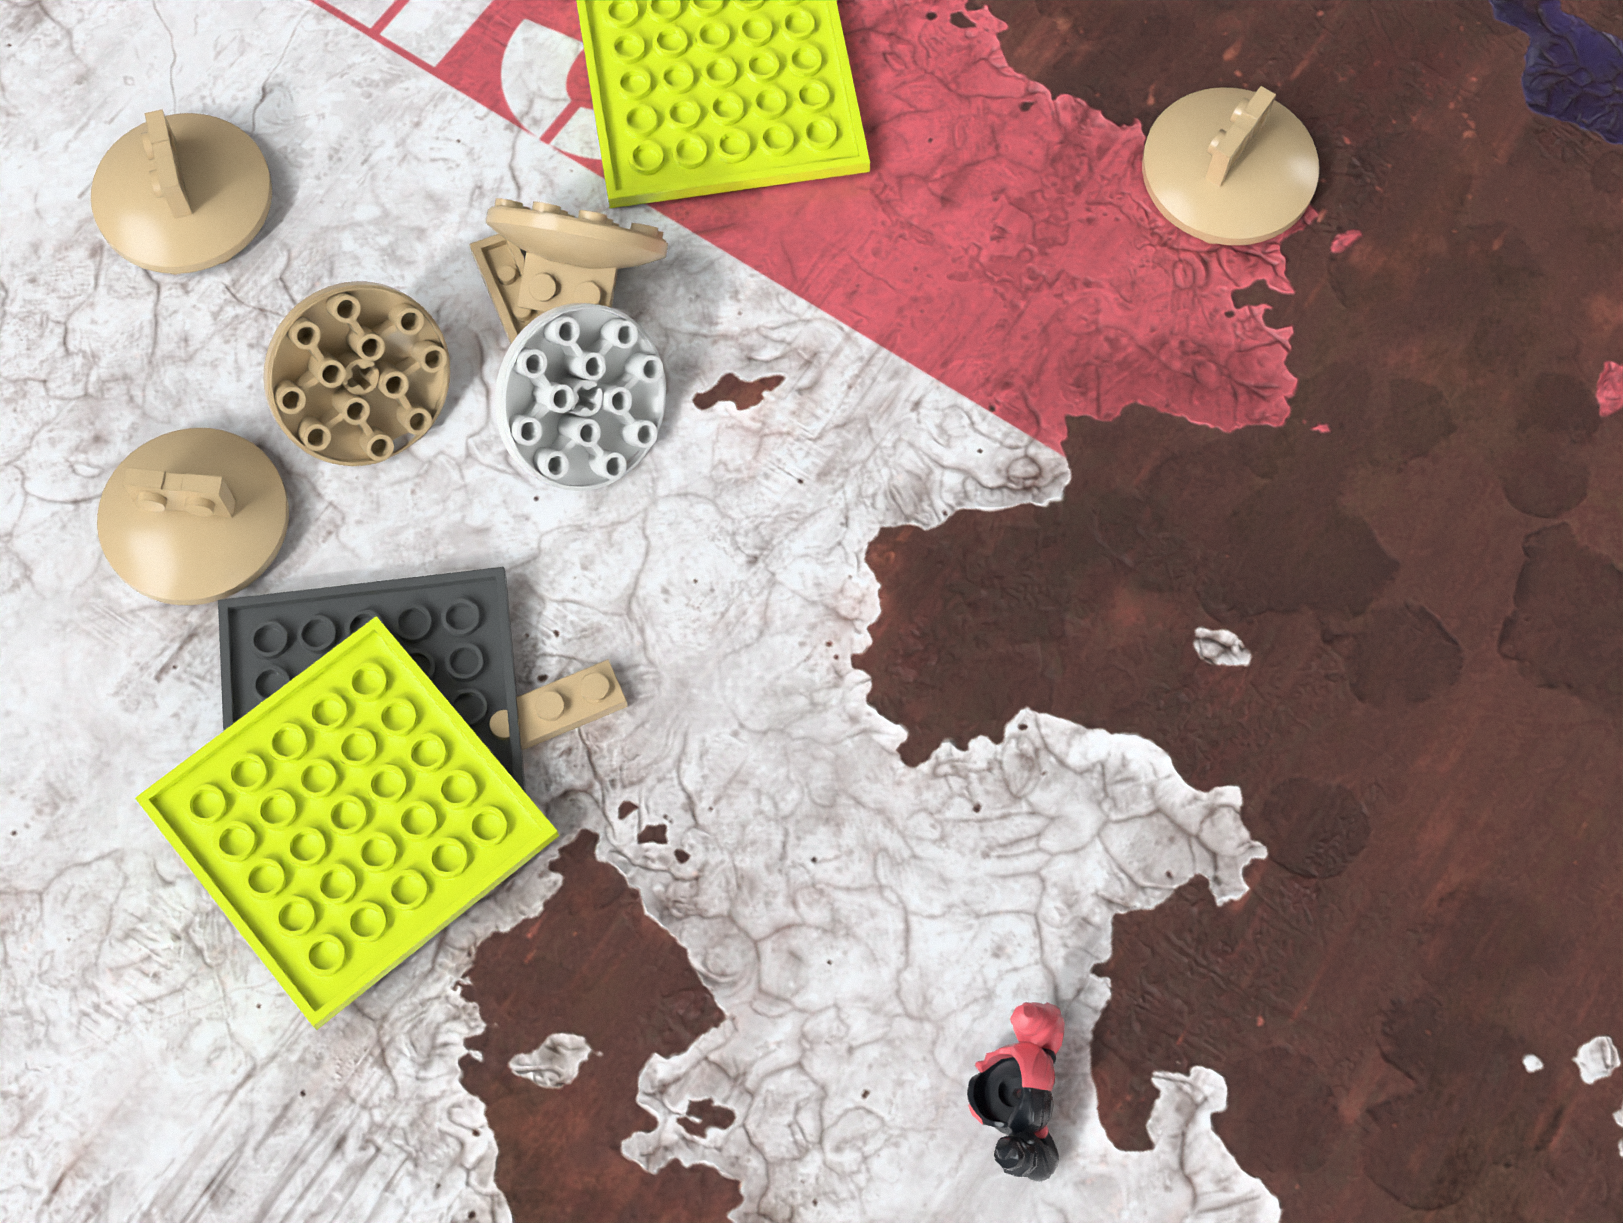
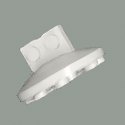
M591 303L562 305L541 314L531 321L517 335L504 356L495 388V414L498 430L505 447L514 461L525 472L540 482L571 491H587L607 486L619 480L637 466L657 439L666 403V382L663 363L649 335L626 314L607 306ZM639 451L635 458L627 465V460Z

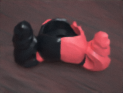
M1025 1002L1013 1010L1010 1018L1019 1042L1005 1045L994 1052L986 1053L984 1061H977L975 1063V1067L980 1073L969 1080L967 1098L971 1114L981 1124L994 1127L1006 1134V1136L998 1140L994 1151L995 1161L1003 1168L1004 1173L1014 1177H1028L1030 1180L1042 1182L1054 1174L1059 1162V1154L1055 1142L1049 1133L1047 1123L1052 1116L1054 1107L1051 1093L1055 1084L1053 1065L1056 1062V1054L1063 1043L1065 1023L1061 1011L1056 1005L1048 1002L1045 1004ZM1022 1090L1020 1098H1018L1017 1093Z

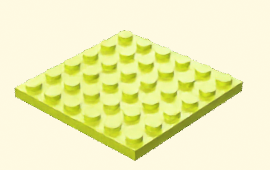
M576 0L609 209L870 172V159L836 0Z
M377 616L135 797L140 806L316 1030L559 837L556 828Z

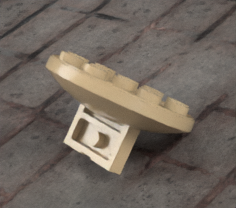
M1260 86L1257 92L1224 87L1197 91L1171 104L1161 113L1151 127L1142 157L1144 183L1158 210L1167 220L1182 231L1209 244L1250 245L1272 239L1292 227L1305 213L1312 200L1319 178V159L1308 130L1290 110L1275 101L1276 94Z
M163 109L144 113L146 122L131 129L118 139L106 152L96 169L91 187V207L100 232L112 249L121 257L134 265L154 272L177 275L205 270L228 262L254 239L269 213L272 200V180L261 150L248 134L221 118L197 113H180L165 116Z
M496 198L495 205L487 211L486 224L509 242L527 251L517 304L521 308L547 312L553 308L572 303H591L612 308L618 269L645 265L664 259L667 255L668 243L663 239L664 232L658 231L659 228L639 223H631L630 229L619 227V224L614 223L613 219H609L607 215L598 212L579 210L578 218H575V216L568 214V211L561 210V207L557 205L533 201L531 210V208L523 206L521 202Z
M367 281L344 282L328 286L306 297L279 324L270 341L265 357L264 390L268 406L278 426L303 451L317 459L343 466L371 465L383 462L407 449L417 440L421 439L434 424L448 393L450 357L447 344L439 326L432 316L410 296L400 290L380 283ZM409 432L415 435L406 445L393 451L394 439Z
M213 428L176 430L160 435L141 445L130 453L115 469L102 492L97 513L98 537L104 555L114 571L135 591L150 599L167 604L201 605L227 598L241 591L267 570L281 549L286 536L289 522V502L285 485L276 467L269 457L252 442L234 433Z

